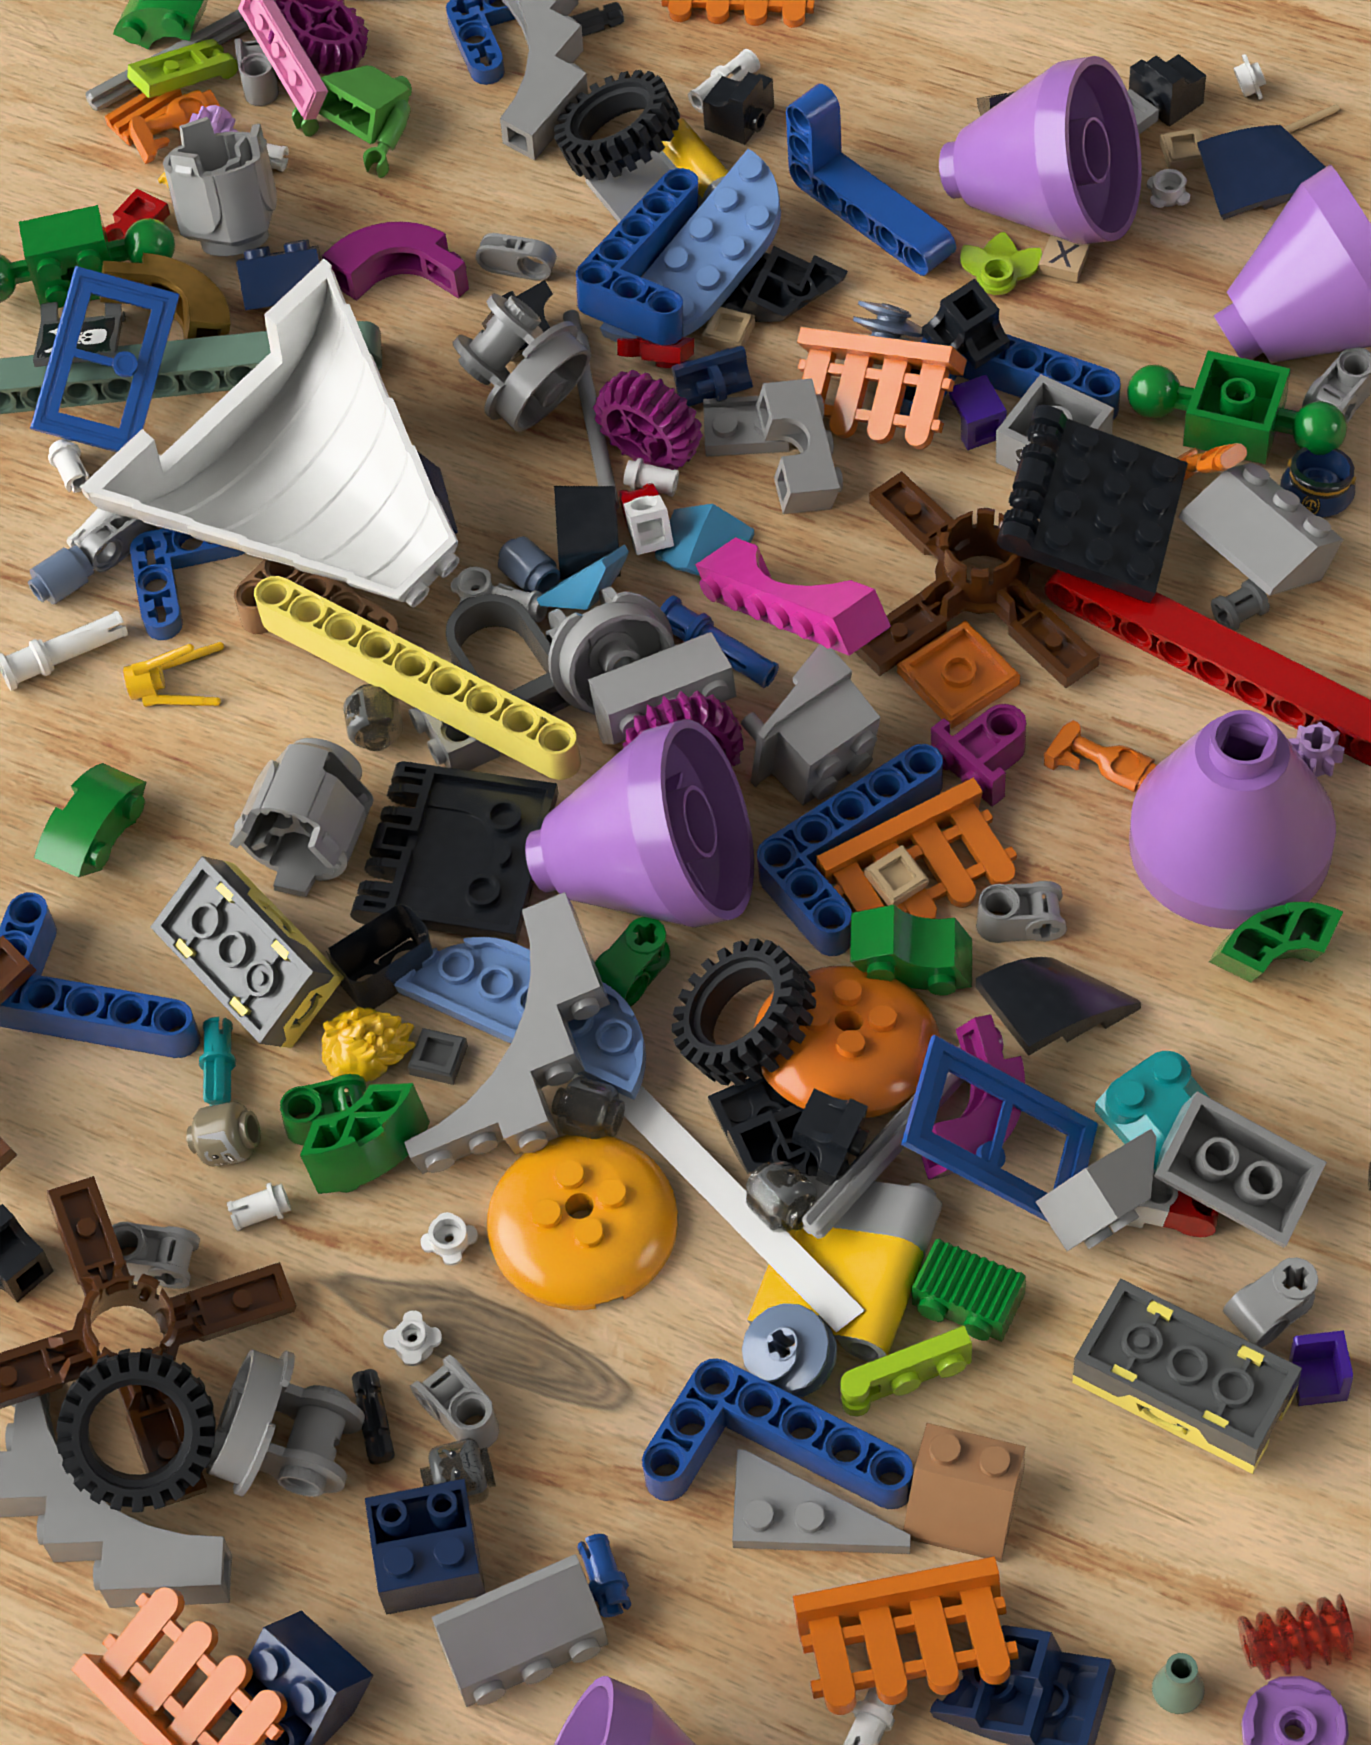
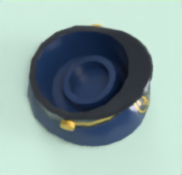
M1304 447L1297 451L1292 459L1289 458L1288 468L1282 475L1280 486L1297 495L1300 503L1314 515L1322 518L1333 516L1342 512L1351 504L1355 496L1357 477L1354 476L1355 467L1351 458L1343 451L1336 448L1328 454L1315 455Z

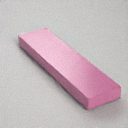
M241 0L238 10L304 120L316 119L328 89L292 29H290L274 0ZM272 29L275 36L272 43L269 44L268 36Z

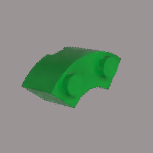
M129 0L114 29L113 35L146 49H149L154 41L162 37H177L190 41L206 10L208 0Z
M104 763L87 770L71 785L74 795L65 808L62 810L55 807L40 837L34 858L78 878L101 871L110 857L111 848L116 839L126 828L136 823V820L140 817L145 805L143 794L147 782Z
M1289 902L1258 912L1243 922L1220 943L1209 962L1250 983L1263 974L1270 963L1275 960L1297 958L1312 962L1325 953L1343 911L1320 903Z
M895 905L851 913L850 962L862 972H866L867 978L886 981L897 979L910 988L929 990L930 993L939 996L950 995L956 989L972 987V938L956 918L931 919L917 917L903 912Z
M370 1084L362 1098L349 1109L332 1117L313 1120L300 1157L318 1194L339 1191L343 1193L352 1192L360 1185L385 1174L409 1155L405 1141L426 1131L430 1124L414 1084Z

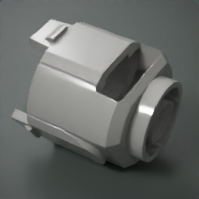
M208 117L179 126L182 145L168 153L163 161V167L180 235L189 240L200 241L203 251L214 256H233L243 254L248 249L260 247L269 237L268 228L272 213L277 205V190L267 150V140L263 136L261 124L252 125L250 133L222 132L216 134Z
M304 738L289 744L275 761L270 760L256 779L241 816L234 825L235 831L229 845L235 848L241 845L254 859L277 872L273 885L274 891L307 897L315 880L325 881L334 879L345 871L374 799L371 792L360 781L362 777L360 763L349 751L327 740Z

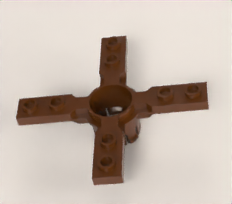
M902 471L869 493V504L922 554L932 555L938 560L935 568L936 581L886 615L891 627L855 651L879 676L947 631V622L963 611L975 614H996L1008 626V635L1065 688H1068L1099 666L1100 655L1027 588L1030 580L1029 566L1035 561L1005 551L997 544L1004 518L1002 513H999L998 526L994 525L995 509L990 508L977 509V524H973V511L963 514L954 520ZM975 556H989L998 558L1004 563L994 567L993 581H989V568L978 569L974 567L971 568V580H968L967 566L961 561Z
M94 1176L47 1190L48 1203L78 1285H81L85 1298L72 1330L0 1353V1409L62 1389L65 1383L77 1380L85 1368L88 1366L91 1368L97 1364L99 1358L105 1355H109V1357L118 1355L106 1347L100 1353V1343L91 1327V1324L98 1315L112 1307L132 1306L143 1309L153 1316L159 1324L160 1332L163 1333V1339L159 1347L157 1346L152 1349V1354L162 1356L164 1352L173 1356V1361L176 1360L180 1345L195 1340L205 1342L295 1312L297 1305L281 1263L278 1262L169 1298L163 1288L160 1291V1295H158L157 1288L160 1281L153 1276L142 1274L137 1285L134 1284L135 1276L130 1275ZM129 1385L118 1388L127 1412L126 1419L145 1472L156 1471L168 1464L177 1454L183 1442L185 1433L184 1421L179 1408L169 1396L158 1389L146 1385ZM201 1473V1478L194 1487L190 1485L185 1490L184 1496L177 1501L174 1498L166 1501L165 1506L206 1493L207 1484L203 1473Z

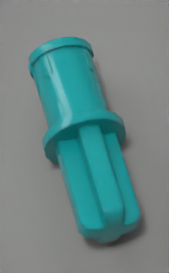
M212 1017L203 1022L204 1054L199 1057V1066L203 1070V1100L210 1106L231 1101V1070L236 1067V1058L231 1054L233 1023L227 1018H223L222 1029L220 1030L219 1017Z

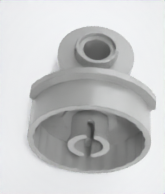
M493 293L486 301L488 307L494 313L487 322L486 329L481 330L474 339L458 335L453 341V346L461 356L458 359L460 365L472 377L485 385L490 383L494 385L485 403V414L492 420L503 418L515 431L521 432L540 422L565 399L587 369L591 359V352L576 339L578 329L572 322L564 321L543 332L538 326L541 322L540 317L527 304L514 296L506 299ZM527 342L529 345L522 353L525 358L510 374L505 366L524 343Z
M610 586L599 591L601 605L582 615L575 612L566 617L560 609L553 610L548 614L551 629L546 631V638L551 644L548 666L552 683L558 693L570 705L594 715L595 711L588 679L675 646L670 623L663 611L653 601L633 592L625 591L617 594Z
M253 1349L250 1350L238 1371L224 1404L215 1431L214 1448L212 1449L206 1473L234 1483L233 1493L236 1495L244 1496L258 1471L270 1474L286 1490L308 1497L319 1496L323 1493H336L345 1486L347 1474L341 1466L334 1462L337 1452L335 1446L339 1445L342 1434H352L362 1429L365 1415L357 1405L350 1402L349 1397L336 1389L320 1385L302 1388L290 1384L295 1362V1355L292 1352L284 1351L280 1358H276ZM275 1411L286 1414L295 1420L286 1448L270 1443L276 1427L275 1424L271 1423Z

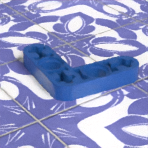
M450 0L446 5L448 25L471 77L475 82L484 85L498 82L504 76L505 69L502 52L490 26L514 20L515 17L507 6H491L497 0ZM472 36H482L485 38L479 43L466 42ZM486 56V60L489 66H485L483 63H481L480 58Z
M165 528L147 531L136 536L130 544V554L140 613L147 634L156 640H168L175 637L183 627L174 574L175 569L237 557L245 554V552L203 541L201 546L194 550H186L181 547L182 544L193 537ZM154 549L156 564L149 565L146 557L147 551ZM156 579H162L167 582L166 586L157 592L145 589L149 582ZM164 606L166 621L158 623L159 618L156 607Z

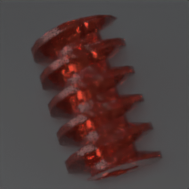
M1341 1594L1337 1595L1335 1607L1328 1598H1319L1316 1603L1315 1613L1305 1601L1300 1602L1296 1607L1295 1618L1287 1607H1279L1276 1611L1275 1623L1267 1612H1259L1256 1615L1255 1628L1247 1617L1240 1616L1238 1618L1239 1636L1247 1664L1250 1669L1257 1667L1265 1680L1271 1679L1272 1663L1275 1662L1279 1664L1286 1676L1291 1675L1292 1658H1298L1306 1671L1311 1670L1312 1655L1314 1653H1318L1325 1665L1330 1666L1332 1665V1654L1335 1648L1340 1650L1346 1661L1352 1660L1354 1635L1349 1613Z

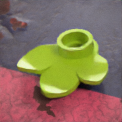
M1000 232L983 249L977 246L963 245L960 262L967 272L976 277L977 282L986 293L1002 295L1010 292L1016 286L1017 281L1031 277L1038 271L1042 251L1041 248H1027L1018 251L1005 232Z

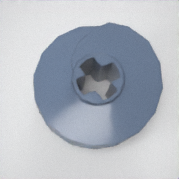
M858 302L859 306L877 315V319L853 316L854 322L872 331V334L868 336L907 341L912 340L905 336L923 337L922 327L907 319L911 318L909 311L886 303Z
M783 1303L767 1308L752 1321L744 1336L742 1355L744 1366L748 1372L796 1397H805L819 1390L830 1377L836 1363L837 1343L831 1327L819 1315L799 1304Z

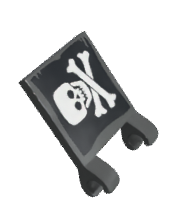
M58 302L41 304V323L33 357L34 367L48 365L61 319L58 317ZM105 303V316L84 318L76 348L114 358L118 351L122 322L126 321L125 312L122 311V304ZM74 357L72 363H81V362H90V361H86V360H83V359H79V358H75V357Z

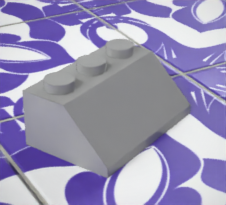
M1254 463L1225 470L1189 503L1178 517L1269 596L1321 581L1344 540L1331 529L1328 521L1314 515L1300 503L1297 495L1283 489L1270 478V474L1266 469Z
M712 632L588 679L599 736L603 744L614 745L626 740V729L634 727V716H645L647 714V704L656 707L662 704L663 696L668 700L676 699L680 690L687 697H690L697 690L705 697L714 694L720 700V703L737 697L732 666Z
M1197 1091L1182 1106L1162 1146L1153 1177L1284 1248L1287 1246L1327 1162Z
M576 1554L432 1617L444 1655L466 1707L475 1703L478 1705L493 1703L504 1696L506 1689L524 1681L526 1684L540 1682L553 1673L554 1668L570 1661L574 1663L585 1662L595 1657L601 1651V1647L608 1645L604 1624Z

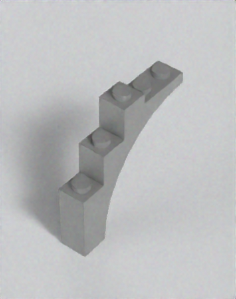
M501 0L510 9L521 26L529 48L523 80L515 98L500 118L503 144L534 161L556 135L554 128L555 125L559 124L557 119L560 114H567L565 107L568 103L578 104L576 96L581 92L588 95L587 73L573 63L583 52L582 26L575 19L568 16L578 5V0Z
M565 892L522 909L530 941L531 970L522 1018L508 1050L493 1074L464 1105L438 1125L405 1141L410 1159L422 1174L444 1171L450 1168L456 1160L470 1154L480 1155L488 1153L504 1140L516 1155L521 1152L533 1153L539 1151L548 1144V1141L559 1137L542 1088L547 1085L559 1086L565 1084L574 1077V1074L585 1070L568 1022L573 1019L583 1020L596 1015L600 1008L610 1005L576 910Z
M47 1393L11 1405L15 1407L14 1423H8L6 1427L5 1442L7 1451H0V1518L38 1516L39 1545H44L53 1562L95 1561L93 1566L94 1588L96 1591L100 1590L109 1608L139 1607L135 1601L143 1592L149 1593L152 1596L157 1589L162 1587L180 1591L184 1597L185 1605L230 1603L232 1554L223 1536L186 1535L149 1526L120 1511L110 1509V1505L101 1500L100 1504L90 1499L91 1494L85 1489L80 1492L73 1484V1476L70 1473L66 1474L62 1466L63 1458L61 1454H58L57 1441L50 1416V1394Z

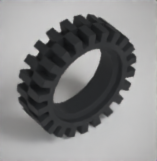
M635 70L632 76H630L628 71L619 74V78L616 81L611 75L604 78L605 85L599 87L596 82L589 86L592 91L590 94L579 93L576 96L578 104L568 103L565 107L567 114H560L557 119L559 124L555 125L554 132L556 135L554 138L570 168L579 177L584 175L589 180H592L595 175L598 180H604L609 172L612 173L613 177L621 176L622 168L627 166L631 172L637 169L635 162L640 159L646 164L653 159L650 155L652 150L660 153L665 148L662 141L670 142L674 137L672 131L678 130L679 127L677 120L680 119V113L659 75L655 77L653 72L647 71L644 74L642 70ZM644 109L642 114L625 129L603 139L590 140L610 120L630 111Z
M758 938L750 939L749 945L745 944L742 940L733 943V954L725 947L717 951L719 962L716 964L709 958L705 960L701 966L707 972L702 977L693 973L688 979L694 986L693 990L682 989L678 997L686 1006L674 1008L673 1016L679 1021L672 1024V1033L677 1036L674 1039L676 1047L704 1075L714 1082L717 1080L721 1085L729 1086L731 1081L736 1086L745 1085L747 1076L753 1082L763 1078L761 1069L763 1066L769 1072H774L779 1068L775 1058L781 1054L788 1060L794 1054V1051L788 1047V1044L791 1040L801 1044L806 1035L799 1029V1026H811L814 1018L807 1011L816 1008V999L811 995V993L816 991L814 983L809 980L811 976L779 945L777 946L769 940H765L763 943ZM772 980L774 994L771 1004L755 1028L744 1037L730 1044H715L713 1034L717 1019L731 998L755 981Z
M141 1348V1352L130 1353V1349L120 1350L118 1355L112 1357L105 1355L99 1358L97 1364L91 1368L88 1366L80 1373L79 1378L75 1383L71 1384L61 1406L56 1432H58L56 1444L58 1454H61L63 1458L62 1466L66 1474L70 1473L73 1476V1484L80 1492L85 1489L91 1494L90 1499L98 1504H100L101 1500L111 1504L110 1509L121 1511L123 1506L132 1507V1512H143L144 1507L153 1505L154 1510L165 1507L166 1501L172 1498L177 1501L185 1495V1490L190 1485L193 1487L201 1478L203 1469H207L215 1442L216 1418L214 1417V1406L211 1396L207 1395L204 1383L200 1377L196 1378L191 1373L192 1369L184 1362L181 1365L173 1361V1356L164 1352L160 1356L152 1354V1349ZM129 1385H146L160 1390L176 1404L184 1421V1438L177 1454L165 1466L142 1475L126 1474L114 1470L96 1454L90 1441L89 1422L96 1405L107 1394Z

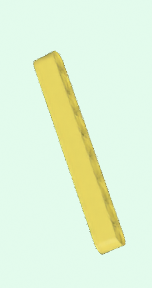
M267 577L255 587L254 597L263 626L275 635L549 778L565 780L573 777L579 771L581 756L575 729L567 722L284 577Z

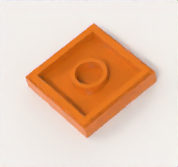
M966 620L897 664V673L941 719L945 718L950 723V729L1020 685L1021 675Z

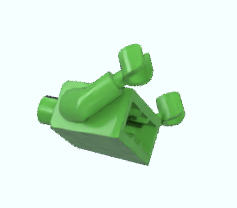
M368 65L342 72H333L321 77L328 89V93L319 114L369 144L377 142V147H371L364 152L363 162L366 172L370 170L374 163H378L376 168L379 178L385 177L389 171L386 154L389 150L393 151L411 113L408 101L412 93V87L409 80L404 76L392 78L379 69ZM297 107L293 110L292 120L296 129L302 128L305 136H312L318 131L319 122L317 118L304 120Z

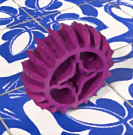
M275 0L290 29H292L319 75L325 74L327 76L333 72L354 69L359 65L361 58H364L367 50L366 44L369 30L364 26L365 20L362 17L356 16V9L345 6V0ZM272 29L268 36L269 44L272 43L275 36Z
M631 370L629 373L620 371L617 376H613L610 381H607L599 391L600 394L596 398L597 402L593 406L596 413L594 419L602 426L600 432L610 438V445L617 446L621 450V455L626 454L634 461L642 458L645 464L677 470L679 467H683L686 462H689L696 453V449L703 437L700 431L702 424L695 418L697 412L686 405L687 399L676 394L675 388H669L664 385L661 378L654 380L647 372L640 375L635 370Z
M681 690L676 699L668 700L663 696L662 704L656 707L647 704V714L645 716H634V727L626 729V742L622 744L623 748H625L646 729L683 719H690L701 724L712 734L726 754L731 766L741 763L740 752L744 750L742 728L731 708L727 706L726 702L720 703V700L714 694L705 697L698 690L690 697H687Z

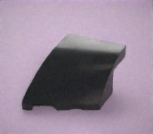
M773 246L771 253L765 252L721 307L755 315V322L783 321L842 282L848 271L816 255L813 256L809 263Z
M1030 957L1013 961L976 978V989L1028 1056L1060 1037L1069 1042L1100 1023L1107 1029L1141 1009V1002L1138 999L1052 957Z
M763 1075L762 1079L755 1082L748 1078L745 1085H732L708 1096L710 1107L732 1150L747 1174H758L772 1163L786 1161L792 1163L797 1168V1176H802L801 1173L804 1176H817L818 1164L815 1157L808 1150L792 1143L793 1130L804 1109L782 1097L766 1081ZM848 1160L846 1161L840 1175L850 1166ZM784 1169L767 1172V1175H787L784 1174Z

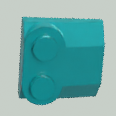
M1160 1051L1154 1053L1113 1081L1095 1102V1112L1124 1144L1152 1129L1157 1137L1154 1160L1155 1170L1162 1146L1182 1106L1197 1091L1207 1097L1209 1096L1191 1076L1190 1065L1182 1055L1173 1051Z

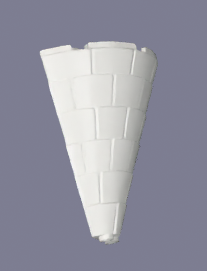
M323 259L264 314L271 351L269 355L160 457L155 440L141 429L80 488L90 502L104 511L139 519L144 523L188 534L202 541L245 552L247 555L294 566L297 570L346 582L351 587L400 602H406L413 608L424 600L430 589L428 586L438 576L442 578L447 577L458 565L460 559L454 554L458 540L439 498L434 494L416 447L411 444L395 402L387 393L350 304L345 302L332 270V265Z

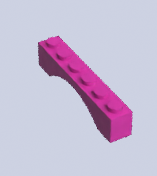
M736 537L695 564L702 578L699 581L700 588L711 602L720 603L730 607L733 611L742 612L756 620L772 624L780 630L784 629L803 639H809L823 645L827 649L831 648L848 656L891 627L875 589L852 580L813 586L789 585L774 581L758 546Z

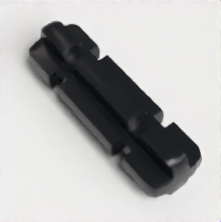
M612 2L603 5V10L599 11L597 7L570 17L581 24L582 37L605 30V25H608L610 28L621 25L624 22V14L619 3Z
M374 1369L358 1371L352 1376V1384L357 1398V1406L365 1415L362 1433L364 1435L368 1460L374 1465L390 1462L394 1459L395 1453L378 1373Z

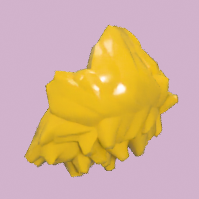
M358 1006L355 1009H349L346 1012L340 1013L332 1021L323 1023L325 1032L321 1040L322 1062L326 1065V1069L332 1077L358 1074L365 1079L366 1083L368 1081L373 1082L384 1075L389 1066L402 1060L404 1055L415 1047L414 1041H408L410 1034L415 1028L414 1025L409 1022L401 1023L402 1018L399 1015L391 1016L390 1013H381L369 1007L362 1008Z

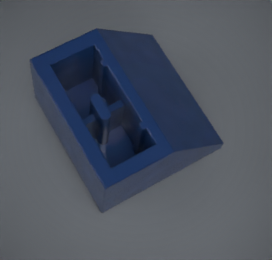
M309 239L285 243V251L270 253L269 246L244 251L245 258H240L236 261L245 310L274 306L321 262L319 245L310 247Z
M465 1479L365 1498L377 1589L386 1615L474 1598L486 1593Z
M299 1611L263 1627L248 1657L253 1673L251 1680L244 1690L252 1698L263 1690L278 1691L286 1698L287 1711L278 1723L285 1731L277 1740H271L267 1737L264 1741L266 1745H325L354 1714L374 1675L303 1611ZM234 1702L228 1708L237 1718L243 1712Z

